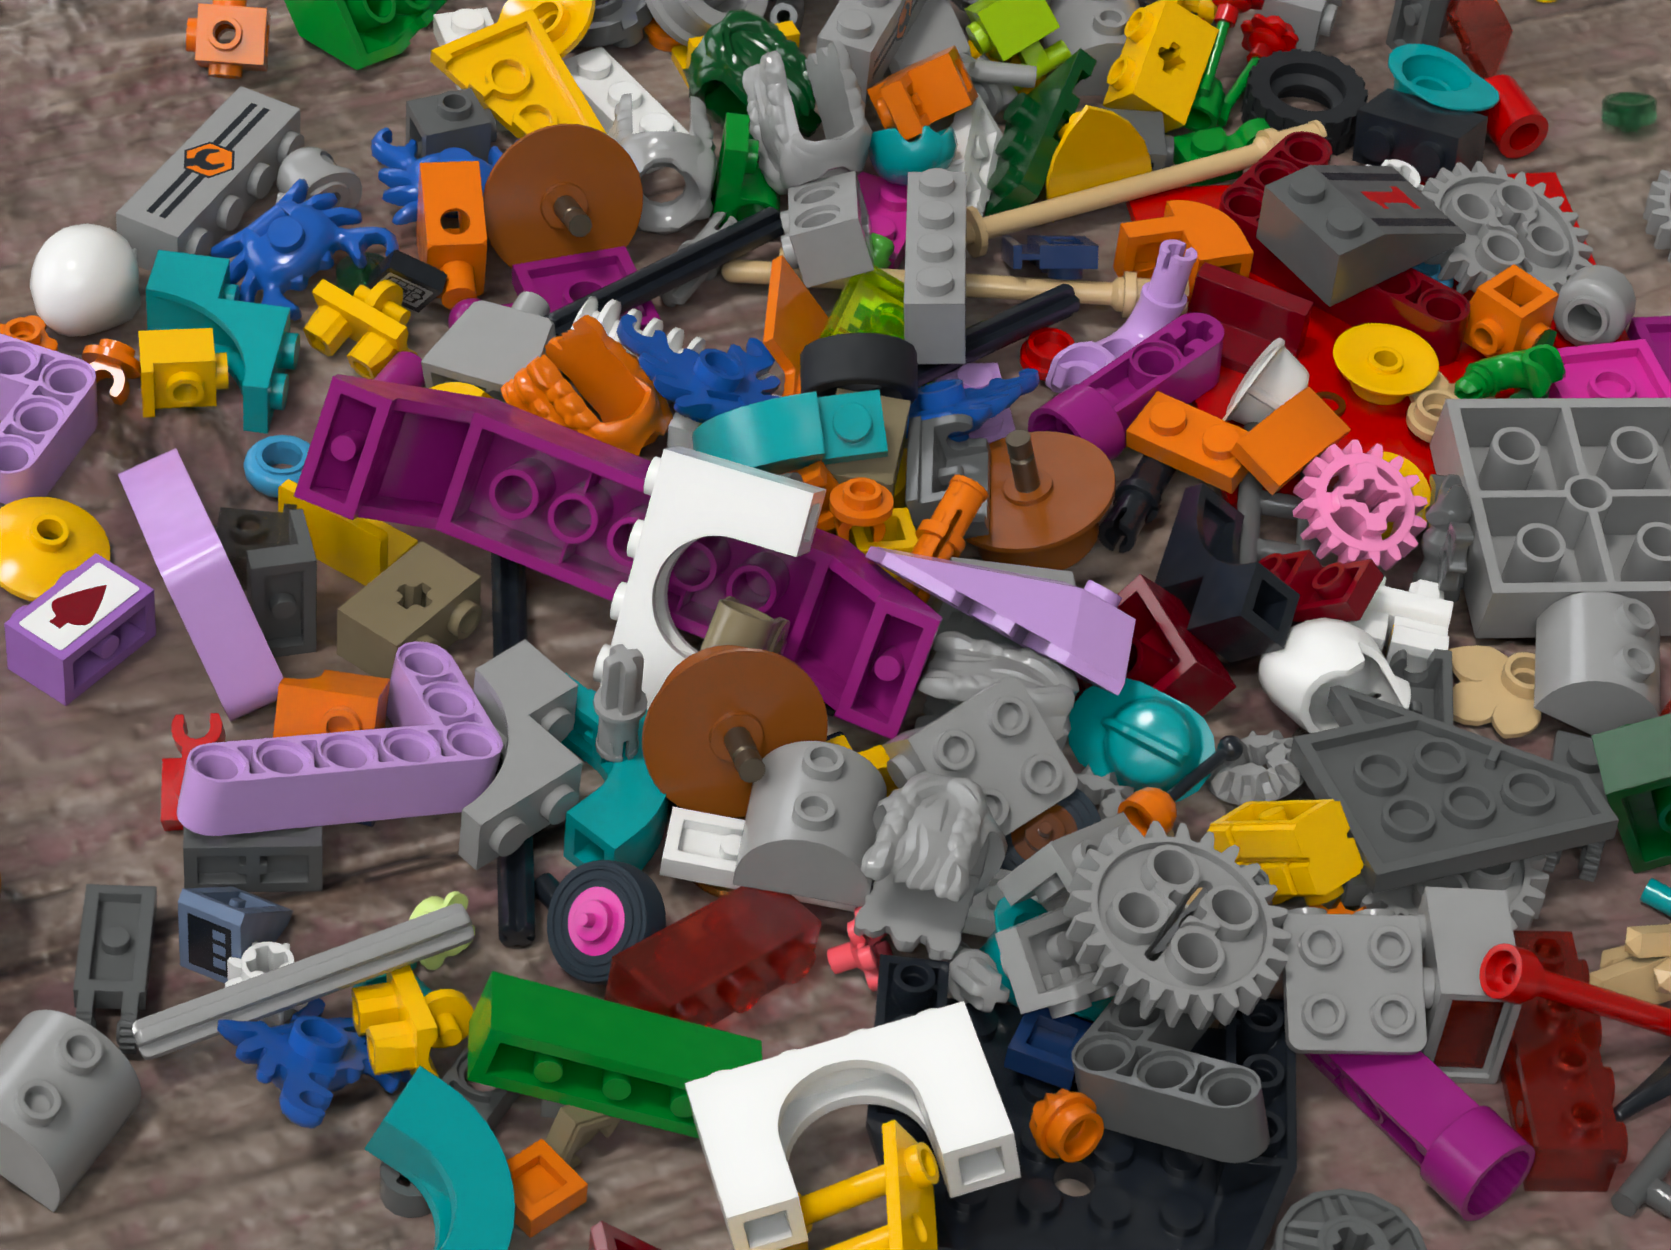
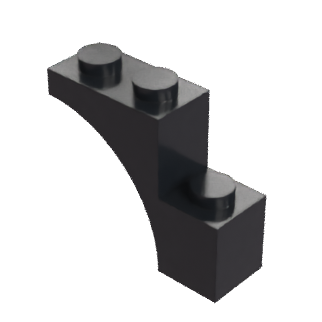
M1204 483L1185 488L1155 583L1182 601L1191 615L1187 630L1227 661L1234 662L1284 649L1300 594L1259 562L1240 564L1239 539L1245 515Z

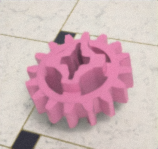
M1352 440L1343 450L1336 444L1329 446L1319 457H1315L1304 468L1302 472L1305 477L1293 490L1294 494L1304 500L1292 512L1293 517L1308 520L1309 526L1300 536L1303 540L1317 538L1320 541L1321 545L1316 554L1320 560L1332 552L1338 556L1337 562L1344 564L1372 559L1377 566L1380 565L1387 571L1401 560V557H1406L1419 544L1415 537L1426 528L1427 522L1416 514L1428 502L1427 498L1412 494L1411 489L1420 479L1418 475L1402 476L1399 470L1404 459L1400 455L1388 463L1382 459L1383 447L1381 444L1376 443L1365 454L1359 441ZM1338 475L1339 481L1333 486L1334 491L1326 492L1330 479ZM1394 522L1390 536L1382 540L1381 534L1387 530V523Z

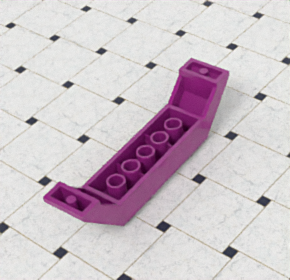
M337 374L332 377L294 497L351 520L359 517L435 529L612 601L618 585L621 582L628 583L634 558L627 556V546L635 522L638 519L645 520L651 496L644 494V482L651 461L497 399ZM818 528L815 530L810 552L798 557L725 536L702 537L692 543L680 555L672 569L667 591L669 612L675 627L705 638L719 599H726L728 596L740 600L741 604L759 610L773 619L778 617L785 618L790 621V628L780 655L799 665L811 677L820 691L823 701L836 711L834 716L889 739L899 735L943 619L942 616L879 565L865 558V554L848 540Z

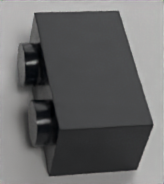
M1388 88L1358 109L1352 161L1371 166H1381L1385 159L1401 160L1413 166L1423 182H1427L1430 177L1435 179L1441 168L1452 172L1458 162H1461L1472 171L1477 161L1482 162L1488 116L1470 111L1446 109L1433 105L1418 96Z

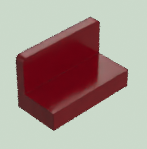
M1204 262L1196 274L1188 313H1204L1216 318L1222 324L1224 340L1221 366L1246 375L1261 353L1279 337L1285 341L1287 350L1297 358L1304 347L1314 302Z

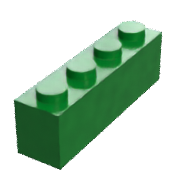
M492 971L469 1021L467 1080L699 1139L685 1083L707 1077L716 1071L731 1070L763 1060L762 1041Z

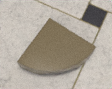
M566 1105L560 1107L545 1142L571 1168H574L582 1162L575 1153L582 1149L599 1131L608 1138L621 1119Z

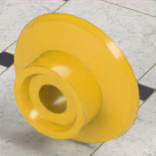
M1367 323L1354 326L1343 332L1337 338L1333 347V357L1340 373L1350 382L1353 391L1359 397L1374 404H1395L1402 401L1406 396L1422 391L1434 381L1439 370L1437 355L1429 343L1414 332L1396 325Z

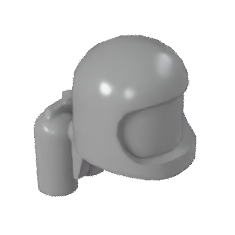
M303 147L291 152L283 160L278 170L277 188L279 193L277 194L276 203L283 198L299 178L305 179L309 186L305 201L317 194L334 193L338 202L333 208L344 207L353 209L359 203L362 196V184L358 176L351 169L337 166L332 156L326 150L318 147Z

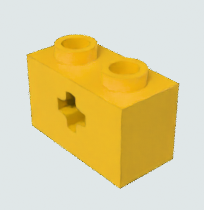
M1159 0L1145 7L1138 8L1126 23L1124 35L1127 38L1120 57L1109 70L1107 76L1109 88L1102 105L1109 109L1163 112L1165 133L1185 126L1219 29L1173 0Z

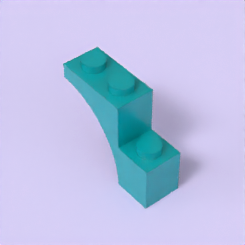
M158 250L146 286L147 330L213 328L215 353L227 352L228 373L237 383L243 396V431L268 434L274 410L284 411L286 406L289 375L285 374L286 369L295 370L299 358L300 334L290 333V307L239 301V285L230 284V259Z

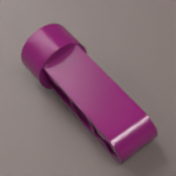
M1187 313L1179 316L1081 383L1070 386L1034 410L1028 420V432H1060L1083 438L1101 449L1111 462L1126 448V430L1157 391L1190 404L1218 383L1224 340L1222 324L1216 318L1204 313Z
M1420 1051L1415 1055L1305 1054L1310 1062L1420 1167L1421 1178L1464 1220L1475 1221L1496 1210L1518 1189L1528 1175L1535 1159L1534 1148L1489 1106H1479L1423 1052Z

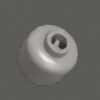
M1603 265L1583 267L1572 274L1559 291V298L1553 318L1557 330L1564 339L1575 346L1614 342L1620 337L1635 314L1636 296L1633 286L1624 274L1612 267Z

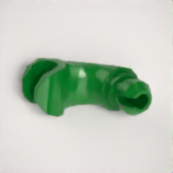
M1549 344L1537 345L1529 349L1499 354L1470 363L1465 369L1464 376L1456 381L1454 394L1459 399H1482L1495 396L1501 391L1511 388H1527L1531 390L1532 396L1540 398L1549 392L1552 383L1561 381L1566 377V371L1560 353L1555 347Z

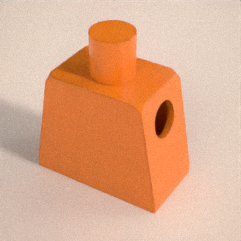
M479 161L420 163L416 224L419 260L447 274L443 292L436 298H441L443 306L450 310L459 301L467 298H477L484 293L487 233ZM448 212H458L460 228L443 229L441 218Z

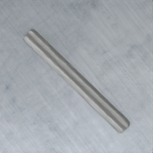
M455 903L138 1019L132 1024L136 1045L145 1060H153L220 1035L217 1030L218 1020L258 1021L470 943L474 939L471 919L463 905Z

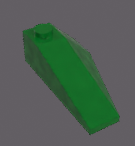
M448 0L284 1L299 36L355 70H360L401 54L411 44L410 40L413 36L433 21L434 14Z

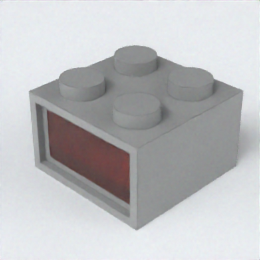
M1425 886L1418 913L1408 914L1419 915L1421 924L1427 1043L1421 1052L1454 1083L1496 1084L1522 1004H1510L1486 995L1480 984L1479 973L1481 963L1491 948L1501 943L1516 946L1507 891Z

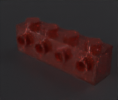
M1513 930L1516 946L1532 951L1543 965L1544 970L1586 983L1590 982L1587 961L1585 959H1578L1572 931ZM1535 997L1522 1004L1500 1070L1511 1127L1535 1150L1533 1165L1523 1181L1524 1190L1607 1192L1617 1164H1623L1626 1161L1628 1134L1625 1124L1616 1121L1612 1106L1615 1096V1080L1612 1068L1610 1066H1603L1600 1054L1602 1024L1600 1016L1539 997ZM1487 1001L1492 1036L1503 1002Z

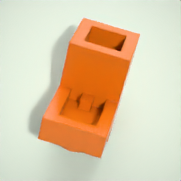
M955 45L920 60L882 79L867 89L884 129H897L905 140L921 134L922 127L929 126L939 119L971 106L978 98L975 87Z
M1170 200L1166 202L1164 217L1120 224L1113 264L1118 277H1123L1124 271L1136 272L1137 278H1152L1161 243L1165 240L1175 239L1187 244L1183 257L1186 249L1190 247L1194 248L1198 253L1188 279L1189 296L1187 298L1190 303L1196 274L1204 262L1249 278L1254 252L1235 221L1214 207L1193 201Z

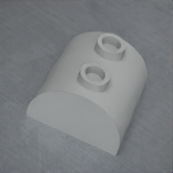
M1052 0L1050 9L1060 28L1039 40L1043 49L1059 40H1063L1071 55L1081 48L1097 60L1091 76L1081 80L1074 87L1072 92L1074 95H1106L1109 88L1107 83L1109 70L1121 55L1127 38L1124 35V29L1130 16L1140 8L1138 0ZM1054 69V70H1052L1051 72L1047 73V76H1046V77H1048V76H1049L1051 73H1053L1056 69Z
M1601 591L1573 594L1547 607L1536 619L1534 708L1590 735L1660 716V630L1650 608L1637 599Z
M800 741L786 744L771 751L762 759L766 769L764 776L752 784L733 885L863 907L865 905V896L867 894L870 895L873 879L866 878L864 873L861 872V862L866 850L875 843L877 832L872 821L874 811L878 802L887 797V789L882 775L869 760L859 753L829 742Z
M33 1011L21 1020L0 1045V1175L53 1213L135 1112L141 1099L140 1083L128 1059L112 1041L86 1022L59 1011Z

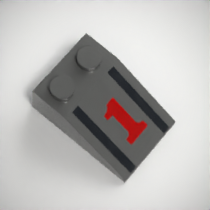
M1309 165L1265 186L1256 238L1319 298L1331 307L1464 243L1466 233L1392 166Z

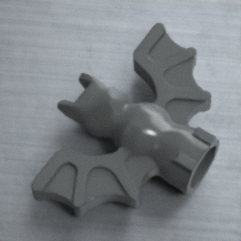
M1431 474L1429 482L1432 489L1430 504L1425 509V517L1429 522V529L1423 533L1422 537L1424 559L1417 572H1413L1412 583L1420 579L1438 583V590L1444 591V600L1455 603L1459 601L1461 589H1464L1468 547L1474 541V534L1468 524L1472 511L1468 495L1459 475Z

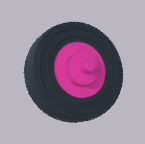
M612 860L588 862L567 874L553 894L547 915L548 941L556 961L571 976L583 982L596 985H618L640 976L648 969L658 955L666 929L664 902L653 880L642 870L630 864Z

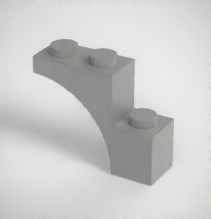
M526 639L475 669L473 692L499 733L503 743L500 755L502 767L496 778L476 800L462 809L458 855L475 870L480 869L499 856L505 857L512 854L527 838L546 826L563 822L566 819V812L579 802L583 762L560 743L574 728L578 684Z

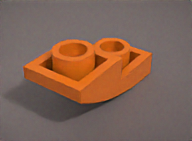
M1308 386L1236 442L1230 452L1273 496L1299 474L1315 457H1319L1329 446L1340 442L1348 435L1351 429Z

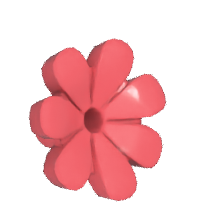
M861 906L855 908V917L859 910L862 908ZM854 919L847 923L850 942L829 948L827 950L828 962L835 974L859 968L865 974L868 987L871 991L875 992L877 991L880 954L893 955L888 941H881L887 933L874 939L865 934L859 937L854 933Z

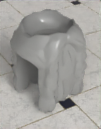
M833 40L828 44V47L818 48L816 53L808 55V59L805 60L808 77L826 136L825 140L815 142L804 139L801 135L794 105L787 86L784 63L777 50L762 55L759 64L747 68L743 73V88L748 95L749 133L753 136L754 140H759V168L767 184L779 195H787L788 188L854 170L859 175L863 171L873 131L864 118L866 105L862 100L861 88L852 69L850 55L841 40Z
M632 93L623 94L620 102L615 107V120L613 127L608 131L609 136L615 139L630 155L637 167L640 178L651 168L665 166L676 169L685 180L683 193L672 201L660 203L649 200L643 194V208L637 230L668 235L689 228L699 220L709 218L713 210L711 191L714 188L713 184L716 178L717 159L714 154L716 148L713 142L714 131L711 129L712 127L706 115L705 103L699 97L690 96L689 134L670 131H650L633 134Z
M945 631L936 636L932 646L936 653L934 658L927 664L929 669L927 673L923 674L918 687L919 691L929 695L924 703L923 712L925 715L917 718L915 729L928 725L958 706L946 699L965 702L998 680L1014 676L1023 683L1058 746L1063 751L1068 734L1072 729L1068 715L1074 707L1076 693L1079 692L1076 674L1073 670L1053 659L1038 655L1030 648H1016L1008 643L995 644L990 640L972 639L958 631Z
M923 771L911 777L903 788L893 790L890 796L880 800L874 811L872 821L877 832L874 845L866 850L862 858L861 872L864 873L866 878H872L875 881L872 884L870 895L867 894L865 896V905L855 917L854 933L859 937L865 934L873 939L888 933L896 949L899 951L912 953L917 945L922 943L926 945L930 959L938 961L942 959L951 960L961 942V934L965 927L969 908L973 903V897L982 892L999 872L1006 856L1008 845L1004 834L999 829L990 808L987 806L981 786L969 778L949 777Z

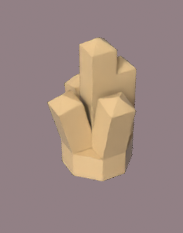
M1671 923L1627 927L1625 945L1602 951L1600 969L1588 974V983L1657 1005L1670 1001Z

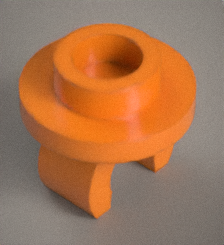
M101 339L99 345L91 344L84 347L82 359L95 369L96 384L104 378L114 380L109 396L114 404L122 405L130 392L127 378L136 379L141 376L140 361L134 358L135 350L132 347L116 340Z
M865 477L853 478L837 485L831 491L829 508L834 515L837 536L849 541V531L852 526H869L873 542L882 541L886 532L884 522L893 513L894 498L891 492L875 480Z

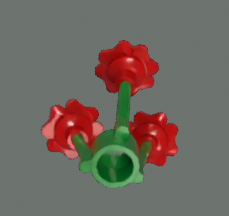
M1211 0L1217 7L1214 22L1217 24L1216 28L1219 31L1186 124L1183 127L1196 132L1214 128L1217 125L1226 126L1231 109L1246 89L1249 71L1252 66H1256L1258 60L1263 56L1268 57L1272 55V52L1280 50L1285 52L1297 49L1298 36L1294 33L1295 31L1291 24L1284 22L1280 16L1270 15L1264 17L1261 14H1255L1251 20L1243 21L1240 26L1244 35L1241 45L1246 51H1249L1247 55L1248 64L1225 96L1222 90L1223 85L1215 77L1229 28L1235 27L1238 14L1247 12L1250 9L1262 10L1265 0Z

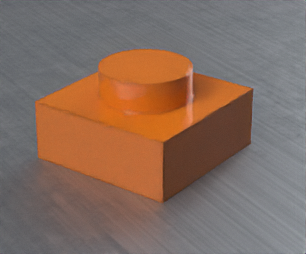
M542 1138L507 1160L514 1188V1222L529 1238H532L587 1202L588 1184Z

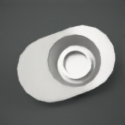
M1279 337L1274 340L1253 363L1233 394L1227 407L1226 415L1222 419L1223 421L1233 420L1243 425L1250 422L1260 423L1281 405L1308 387L1310 374L1287 350L1283 339Z

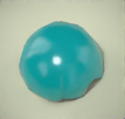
M929 126L922 127V133L917 135L912 143L906 141L897 129L890 128L872 133L868 155L880 177L891 184L907 186L908 172H924L933 168L947 169L955 158L958 142L952 127L936 133Z

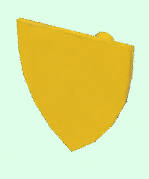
M1085 105L1082 111L1070 116L1069 123L1063 125L1058 133L1061 141L1052 156L1047 174L1046 200L1152 172L1151 159L1145 140L1128 120L1110 110Z

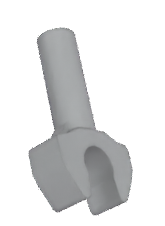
M959 53L971 81L1027 88L1035 87L1037 66L978 60L967 54Z

